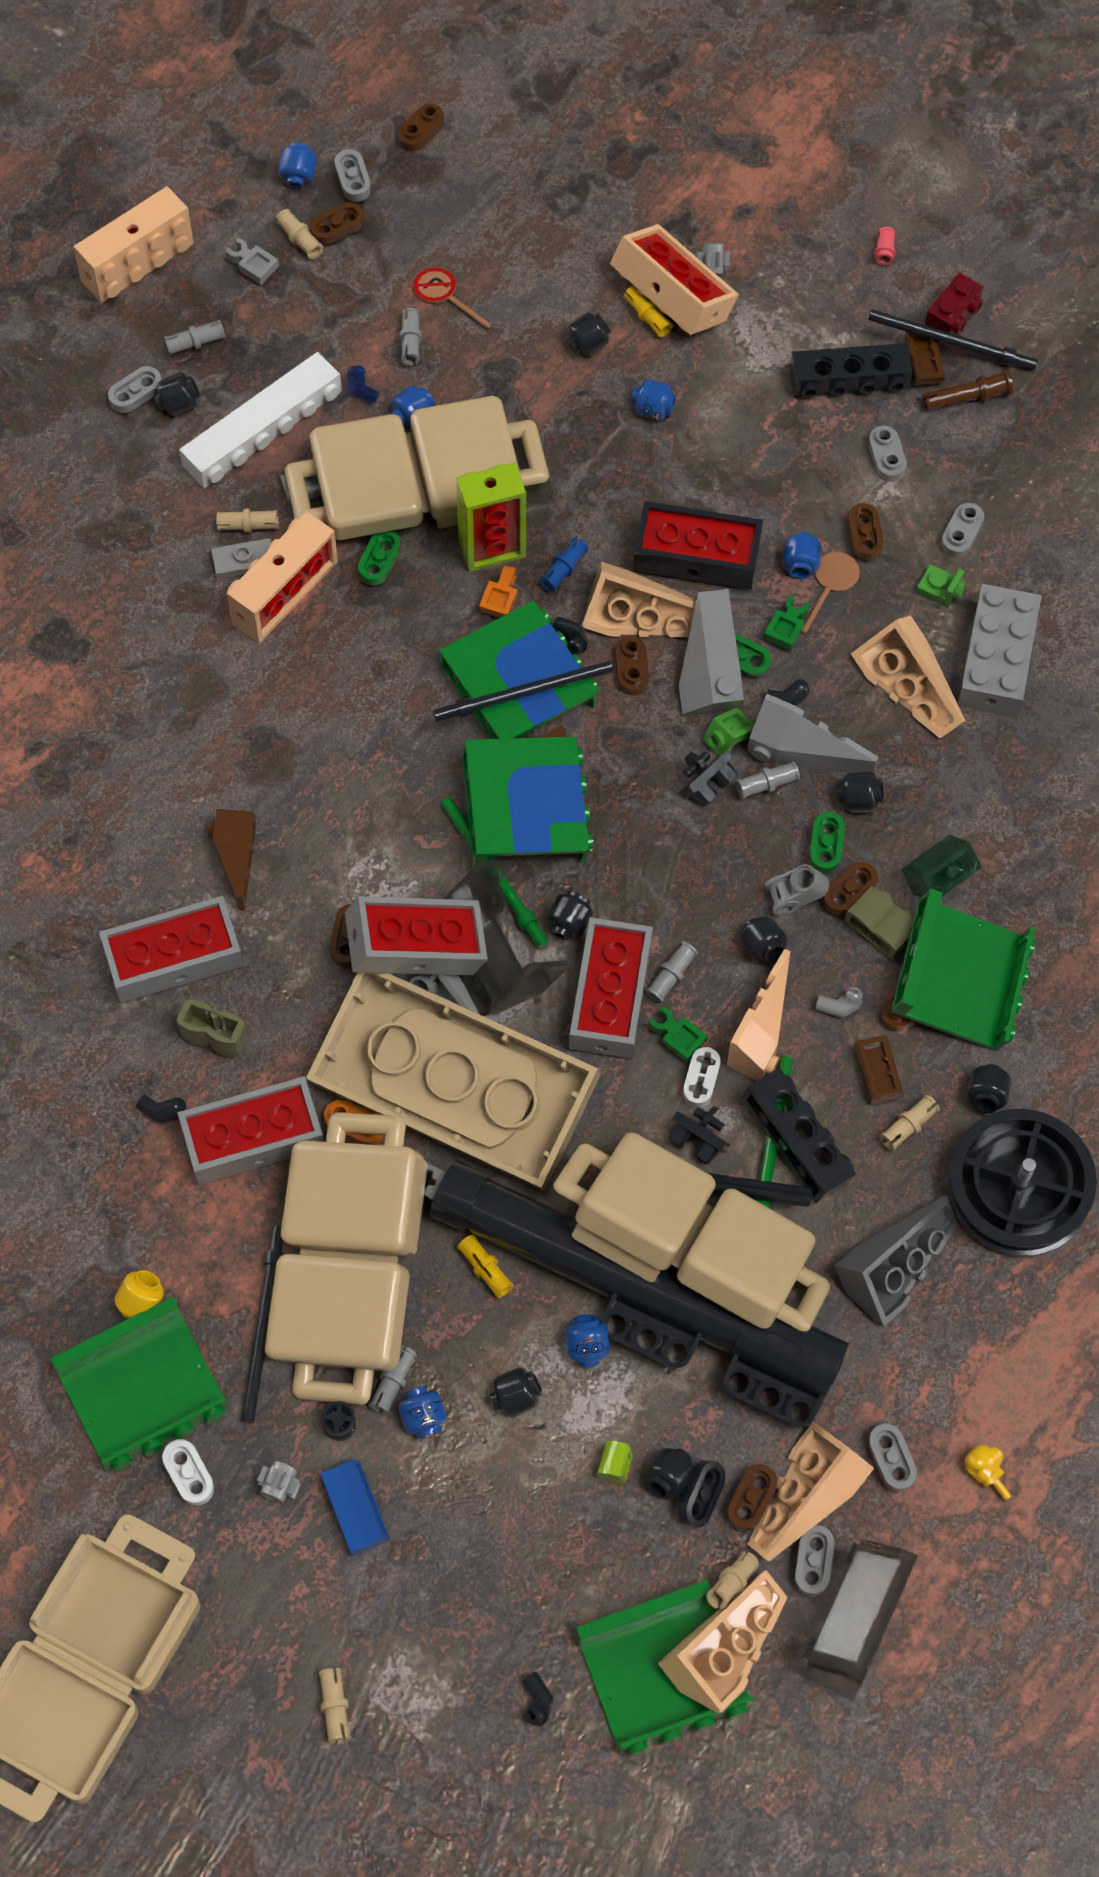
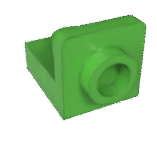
M930 564L917 587L916 593L949 608L953 599L959 600L966 587V583L962 581L965 571L959 568L956 575H953Z
M736 707L713 718L703 736V741L718 756H721L726 750L730 753L735 744L749 738L755 724Z

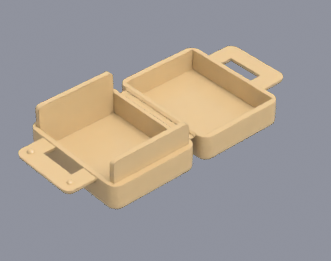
M487 396L417 409L410 417V433H405L401 418L395 414L315 428L310 433L313 459L290 463L285 468V477L294 518H300L308 511L323 523H328V526L335 531L336 540L414 527L422 522L423 512L429 511L436 520L438 528L457 526L456 477L463 476L468 472L488 470L499 464L507 465L516 462L524 486L544 483L548 480L549 472L537 426L532 420L507 423L502 401L496 396ZM522 438L529 469L519 470L512 439ZM317 475L324 507L311 509L304 477Z
M337 1112L329 1118L326 1142L303 1140L293 1146L281 1226V1238L285 1243L301 1249L300 1255L284 1254L277 1260L265 1352L271 1359L286 1363H296L292 1392L298 1399L323 1402L341 1401L347 1404L364 1405L371 1397L374 1370L392 1371L399 1363L410 1274L404 1266L397 1264L398 1256H405L409 1253L415 1254L417 1251L427 1174V1162L423 1156L409 1147H403L406 1123L400 1116ZM346 1133L385 1135L384 1145L345 1143ZM319 1365L353 1368V1384L313 1380L314 1367Z
M630 1132L625 1134L611 1156L589 1144H581L576 1149L553 1185L559 1194L580 1205L575 1216L578 1223L572 1233V1237L575 1240L649 1282H654L659 1272L666 1270L672 1264L674 1267L679 1268L677 1277L682 1284L757 1327L769 1328L777 1317L800 1331H808L811 1328L830 1290V1284L827 1279L804 1266L815 1245V1237L810 1231L736 1189L725 1190L713 1208L706 1204L716 1185L714 1178L710 1174L637 1133ZM590 1164H593L602 1171L589 1191L577 1184ZM796 1280L808 1287L797 1310L784 1303Z
M133 1515L122 1516L106 1542L92 1535L81 1534L30 1618V1628L36 1635L33 1643L24 1640L17 1642L0 1667V1761L39 1783L31 1796L0 1778L1 1805L31 1822H38L45 1816L57 1793L76 1804H84L90 1800L138 1717V1708L134 1701L128 1697L131 1690L141 1695L149 1694L154 1690L200 1611V1601L196 1593L180 1584L195 1559V1553L191 1547ZM131 1539L170 1560L162 1574L123 1553Z

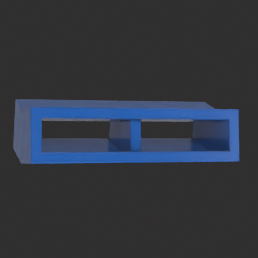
M351 1459L337 1467L320 1473L351 1557L371 1550L390 1540L360 1461Z

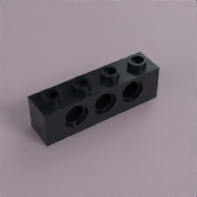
M908 343L792 351L789 368L794 398H813L822 395L841 396L848 393L869 394L875 391L888 390L897 392L910 388L913 374Z
M780 1067L746 1089L741 1096L742 1100L805 1187L812 1188L813 1199L816 1204L847 1185L856 1173L853 1170V1164L845 1154H841L834 1144V1138L830 1131L821 1126L815 1117L812 1106L807 1101H803L796 1091V1085L792 1078L784 1074ZM775 1103L784 1104L788 1112L780 1111ZM794 1129L802 1130L806 1134L807 1139L798 1137ZM814 1155L822 1157L826 1165H819L814 1160Z

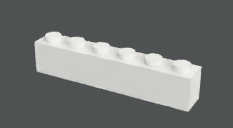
M316 352L180 448L182 466L203 488H206L211 483L220 481L228 471L235 466H241L256 451L265 449L277 436L289 432L294 424L304 417L311 416L325 402L335 399L339 392L342 391L340 374L319 352Z

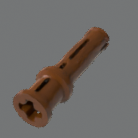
M1003 370L1001 374L986 378L984 375L978 376L974 382L923 393V405L926 406L925 410L928 412L937 408L976 399L986 402L989 401L990 397L1006 394L1011 396L1014 392L1013 381L1008 370Z

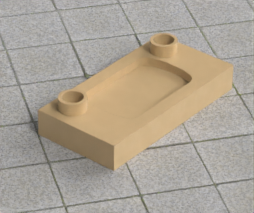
M358 972L306 1079L313 1086L378 1115L400 1116L405 1120L406 1129L545 1193L600 1078V1072L594 1066L389 973Z

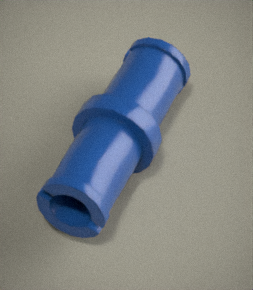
M574 537L566 549L553 558L552 566L539 579L540 585L545 590L549 589V592H554L563 579L575 571L576 563L589 549L586 542L582 539L579 540L578 537Z

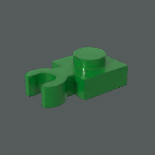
M792 595L786 601L785 612L777 609L764 633L765 640L789 651L792 650L804 628L805 621L801 619L806 617L809 609L808 602H805L801 609H795L793 607L795 596Z
M661 1007L659 1014L666 1021L664 1023H657L651 1018L649 1020V1028L657 1034H665L662 1044L687 1063L692 1058L694 1052L706 1043L708 1035L684 1016L676 1022L673 1020L672 1012L666 1007Z

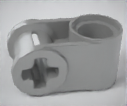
M804 864L782 875L772 877L765 882L764 886L771 894L774 903L772 907L774 915L782 916L793 913L800 907L825 896L829 889V880L820 871ZM813 877V882L807 887V882Z

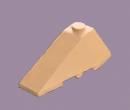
M601 561L590 591L582 626L583 628L612 637H621V635L689 637L696 599L636 573Z
M911 616L896 619L851 653L870 682L874 685H879L890 694L889 697L892 700L906 707L912 712V716L937 737L943 738L965 722L963 714L927 639Z
M784 949L770 972L765 984L767 989H760L752 1009H748L730 1042L727 1067L756 1081L765 1077L766 1073L773 1072L780 1059L775 1055L778 1046L790 951Z
M815 1422L809 1426L793 1447L788 1457L792 1463L785 1477H779L777 1480L776 1489H778L775 1499L772 1505H768L760 1523L754 1529L747 1543L768 1562L850 1499L874 1469L848 1446Z
M767 1570L762 1571L746 1585L741 1593L734 1595L725 1608H719L683 1639L658 1665L679 1692L718 1714L722 1713L744 1691L748 1683L747 1677L753 1664L758 1661L762 1653L760 1649L767 1634L772 1631L787 1600V1596Z

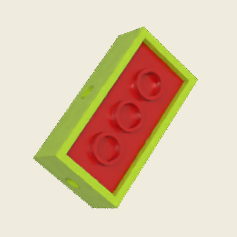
M516 462L507 465L499 464L488 470L468 472L463 476L456 477L458 541L468 571L526 557V490Z

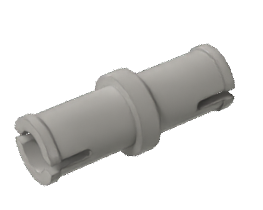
M407 308V311L404 309L401 312L402 330L399 332V341L402 343L401 362L407 366H414V357L416 365L420 362L419 344L422 341V333L419 330L420 312L415 308Z
M219 319L196 328L194 325L189 326L187 331L168 337L165 336L164 338L170 355H173V353L192 347L196 349L202 348V344L226 338Z
M793 761L773 769L766 767L761 769L758 774L735 781V787L739 797L744 799L747 796L763 791L772 792L777 786L800 779V773L796 763Z
M681 941L668 962H663L659 967V974L645 990L647 996L657 1003H662L674 984L681 982L684 978L683 972L694 957L697 956L698 951L689 943Z
M401 1345L397 1367L392 1371L381 1372L379 1376L381 1382L368 1404L372 1410L378 1413L382 1409L381 1414L388 1415L398 1391L404 1389L406 1385L405 1377L414 1359L417 1357L416 1352L408 1347L403 1351L405 1348L403 1345Z

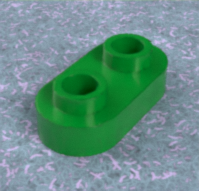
M387 531L372 536L358 563L359 577L365 584L379 585L389 576L401 551V542L397 533ZM383 547H390L387 551L382 550ZM373 570L378 571L377 574H370L369 572Z
M735 633L740 672L755 678L764 676L771 668V657L768 650ZM755 658L762 661L758 667L751 665V661Z
M824 812L818 815L812 830L809 861L813 868L824 874L834 872L839 867L842 857L845 823L836 813ZM831 829L833 833L826 834L823 832V830ZM825 856L828 857L830 861L822 862L820 858Z

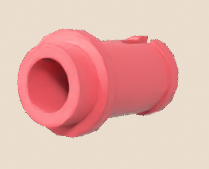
M882 227L877 232V248L874 250L873 255L878 264L889 265L896 258V250L894 249L896 231L891 227Z

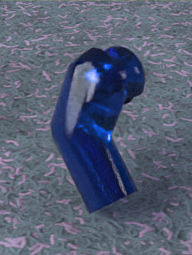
M360 365L351 366L346 374L350 393L372 405L375 404L379 397V391L366 385L365 368Z

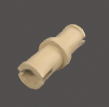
M289 209L282 210L276 217V223L287 232L289 240L294 245H299L310 259L319 257L323 252V245L312 236L310 228L305 223H300Z
M244 509L243 512H217L216 523L219 525L217 530H244L245 533H251L252 529L276 530L279 527L278 511L251 512V509Z
M925 1095L909 1111L900 1113L898 1120L884 1133L879 1135L881 1142L887 1139L883 1145L888 1150L894 1151L910 1135L919 1133L921 1126L939 1112L938 1104L932 1107L936 1101L931 1096Z
M746 1552L741 1553L731 1567H726L720 1573L719 1581L707 1593V1600L711 1606L716 1609L720 1606V1609H723L735 1594H739L745 1589L748 1578L759 1567V1562L755 1555L750 1552L747 1555Z
M329 1668L319 1672L323 1702L320 1706L321 1712L325 1713L328 1743L334 1744L336 1740V1744H341L351 1740L346 1714L349 1702L348 1699H344L341 1669L336 1668L334 1672L333 1668Z

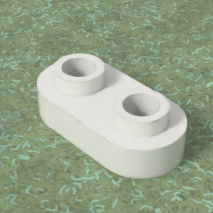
M175 1440L169 1443L163 1451V1463L182 1499L193 1506L205 1504L214 1493V1484L195 1447L186 1440ZM179 1455L187 1456V1461L182 1465L175 1463V1459ZM201 1484L203 1490L199 1494H193L191 1492L193 1485Z

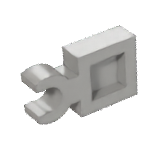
M237 238L235 240L236 248L240 251L234 252L227 248V259L233 263H238L240 272L262 285L279 267V260L257 245L252 250L248 249L246 242Z

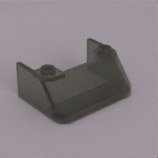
M514 860L478 862L443 898L479 900L488 960L474 975L459 976L481 1016L496 1015L542 994L571 966L569 960L530 963L522 968L497 923L496 918L505 908V895L499 883L517 866Z
M862 1539L860 1545L853 1542L845 1560L851 1566L818 1640L810 1638L802 1656L808 1659L802 1677L852 1701L854 1700L867 1675L918 1558L917 1554L903 1548Z

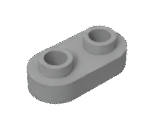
M352 149L339 152L335 157V170L343 195L348 200L354 202L365 200L370 195L371 186L361 154Z
M144 366L114 384L108 392L112 409L119 413H128L154 397V394L158 393L157 384L162 380L160 372L154 367Z
M888 426L874 428L869 436L868 447L877 475L888 482L898 481L904 476L907 465L899 436L893 428ZM893 461L896 464L891 465L888 462Z
M964 503L955 510L941 541L942 550L948 556L960 558L969 553L984 521V512L978 505ZM966 514H969V515H972V516H974V517L969 518V517H967V516H965V515H966ZM953 537H958V538H961L962 540H961V541H957V540H955Z
M891 1424L876 1426L870 1434L868 1446L879 1474L887 1488L895 1492H904L912 1487L917 1477V1469L901 1431ZM887 1439L890 1441L891 1447L884 1449L880 1446L879 1441ZM895 1470L903 1472L904 1479L896 1480L892 1472Z
M815 1525L800 1537L794 1582L802 1594L810 1597L818 1596L827 1589L831 1575L835 1544L834 1537L826 1527ZM818 1540L822 1544V1549L818 1551L813 1550L810 1547V1542ZM814 1574L818 1582L814 1585L808 1584L805 1576Z

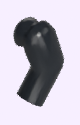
M558 616L554 620L553 628L555 631L568 635L570 640L568 642V645H570L568 650L570 653L578 655L585 652L589 642L583 626L580 623Z
M798 679L784 692L768 689L767 694L797 706L807 698L809 686L805 680Z
M143 1095L137 1102L136 1108L155 1122L163 1124L178 1119V1112L186 1110L187 1105L180 1097L157 1103L147 1095Z
M534 1672L522 1681L532 1696L529 1710L526 1711L525 1717L530 1725L542 1726L550 1718L554 1698L539 1674Z

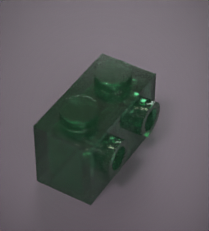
M947 835L901 870L913 895L922 897L932 888L942 892L941 897H943L982 867L969 841Z

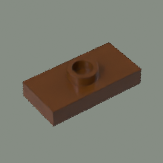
M905 332L904 340L905 343H908L915 386L944 383L945 374L937 341Z
M887 1035L855 1041V1050L871 1104L903 1098V1089Z

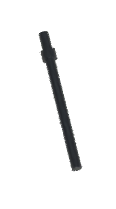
M871 309L869 312V321L1000 360L999 363L1011 367L1014 364L1033 371L1037 365L1038 359L1018 354L1016 349L1006 346L1002 349Z
M609 660L474 699L462 698L456 700V704L433 710V715L436 722L456 716L464 718L473 715V712L612 673L613 667Z
M272 1226L269 1250H266L264 1254L263 1266L266 1268L241 1415V1422L252 1424L255 1420L265 1358V1342L276 1263L279 1257L284 1255L282 1253L281 1226Z

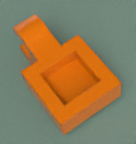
M504 565L498 583L488 582L479 604V612L501 618L512 611L518 596V589L513 588L516 580V575H514L516 568Z

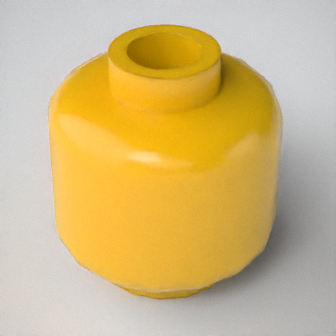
M146 1270L131 1272L125 1276L115 1295V1305L126 1319H129L160 1303L164 1296V1289L159 1278L154 1273Z

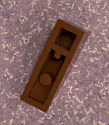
M217 809L215 820H210L208 837L213 839L215 851L238 910H245L257 826L255 814L250 811Z

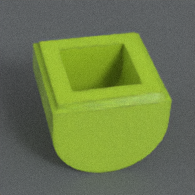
M606 1441L597 1476L600 1479L621 1486L626 1483L633 1458L629 1444L618 1441Z

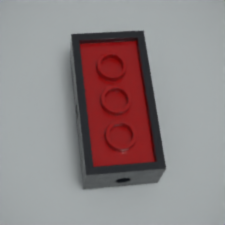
M644 501L634 550L633 571L752 590L763 520Z

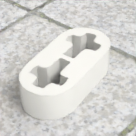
M702 1047L696 1050L688 1069L683 1089V1099L693 1109L706 1107L712 1099L720 1069V1056L710 1047ZM704 1058H709L711 1065L708 1066L706 1074L700 1073V1062ZM697 1082L703 1083V1094L700 1095L699 1099L694 1098L692 1092L695 1091Z

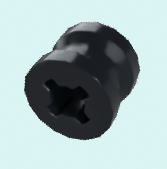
M336 1401L328 1404L323 1409L321 1423L327 1437L334 1441H344L353 1435L356 1429V1419L351 1406L345 1402Z

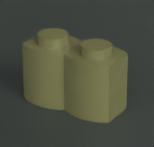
M871 886L848 909L844 921L857 934L867 939L881 954L893 960L908 944L915 915L907 909L902 910L895 906L892 897L885 890H878Z
M185 1000L176 1019L179 1033L184 1040L197 1046H210L216 1053L225 1057H239L248 1039L245 1022L240 1017L230 1012H215L209 1005L201 1001Z

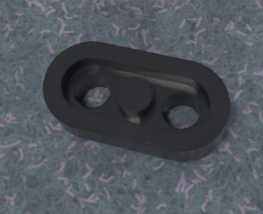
M702 1460L694 1466V1473L683 1491L677 1507L678 1517L685 1525L702 1527L709 1521L726 1480L723 1466L715 1461Z

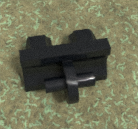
M726 750L707 766L706 762L711 757L706 751L699 756L696 753L690 752L685 756V762L688 767L683 771V774L687 778H690L694 773L697 776L680 794L685 799L692 796L703 807L718 795L707 782L712 776L723 788L738 776L732 765L728 762L733 756Z
M713 1106L708 1112L700 1107L696 1108L693 1115L702 1120L701 1124L696 1123L678 1111L672 1118L676 1123L672 1127L668 1138L685 1148L692 1135L696 1134L703 1141L694 1155L708 1164H711L721 1151L726 1153L731 1145L709 1131V1128L713 1127L721 1132L725 1127V1123L717 1119L720 1109L716 1106Z

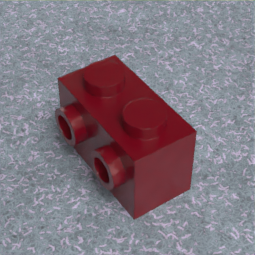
M959 272L928 309L925 325L959 335L970 317L976 315L983 304L981 296L984 286Z

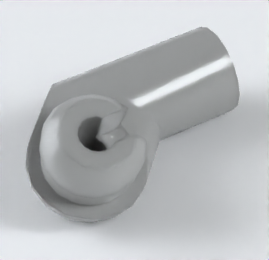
M851 987L847 989L845 995L837 1000L819 995L815 1010L837 1017H845L860 1008L863 993L858 988Z

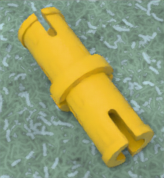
M634 285L626 290L627 293L624 294V299L638 312L639 319L642 322L646 321L659 338L668 335L671 332L670 329H673V324L662 314L655 303L639 292L638 288Z
M475 1235L467 1236L458 1244V1250L463 1253L474 1267L473 1273L478 1278L482 1277L496 1298L504 1297L513 1289L514 1284L508 1280L497 1266L498 1260L493 1255L489 1256Z

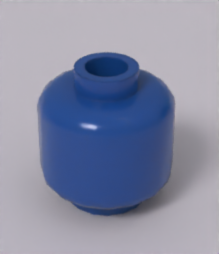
M291 143L289 147L281 151L278 174L281 179L286 181L288 186L302 188L303 184H308L314 179L317 156L311 151L310 146L303 143Z

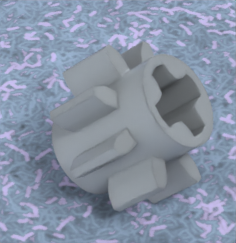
M703 243L702 251H695V256L715 274L723 273V266H730V251H724L723 243Z
M274 1461L271 1469L263 1466L256 1480L258 1485L262 1486L260 1494L280 1504L284 1503L287 1496L295 1499L301 1485L299 1483L300 1480L295 1478L297 1470L279 1461Z

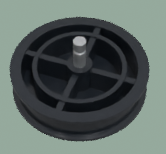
M1030 1109L1003 1110L990 1114L976 1122L960 1139L947 1174V1194L961 1227L974 1240L990 1250L1016 1257L1046 1254L1067 1243L1083 1225L1093 1205L1097 1186L1096 1170L1092 1156L1077 1133L1061 1120L1049 1114Z

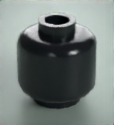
M587 312L568 326L570 337L566 340L576 354L581 351L585 356H592L609 343L608 334L611 331L598 313L594 316L592 313Z
M181 372L159 381L157 384L158 393L154 394L159 409L161 411L166 409L171 416L179 415L196 407L197 398L200 397L199 390L192 376L187 377Z
M871 771L848 773L843 779V784L837 785L838 802L844 803L849 813L873 812L878 808L879 803L884 801L883 781L881 778L877 779L875 773Z
M574 891L558 895L546 918L548 924L552 927L551 933L563 940H568L569 937H581L589 924V918L593 916V910L589 906L590 901Z
M759 917L749 920L744 925L740 936V943L755 962L771 964L777 962L784 949H786L787 937L773 919Z
M986 1064L973 1069L969 1075L967 1100L977 1111L987 1114L1004 1108L1008 1103L1011 1078L1009 1074L994 1064Z
M519 1367L495 1378L494 1392L490 1393V1398L498 1412L503 1410L509 1417H517L536 1408L539 1405V1397L543 1395V1392L534 1372H527L524 1368Z
M663 1448L645 1470L646 1485L650 1492L663 1500L679 1498L695 1470L691 1456L679 1448Z

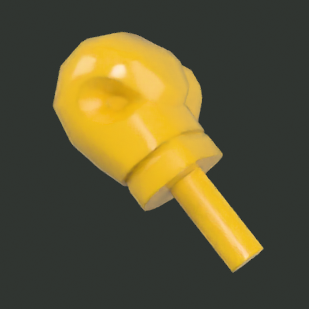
M980 1444L966 1455L964 1461L965 1468L985 1488L993 1484L1006 1501L1012 1495L999 1480V1477L1005 1473L1000 1468L1004 1458L1003 1453L996 1446L990 1448L987 1445Z

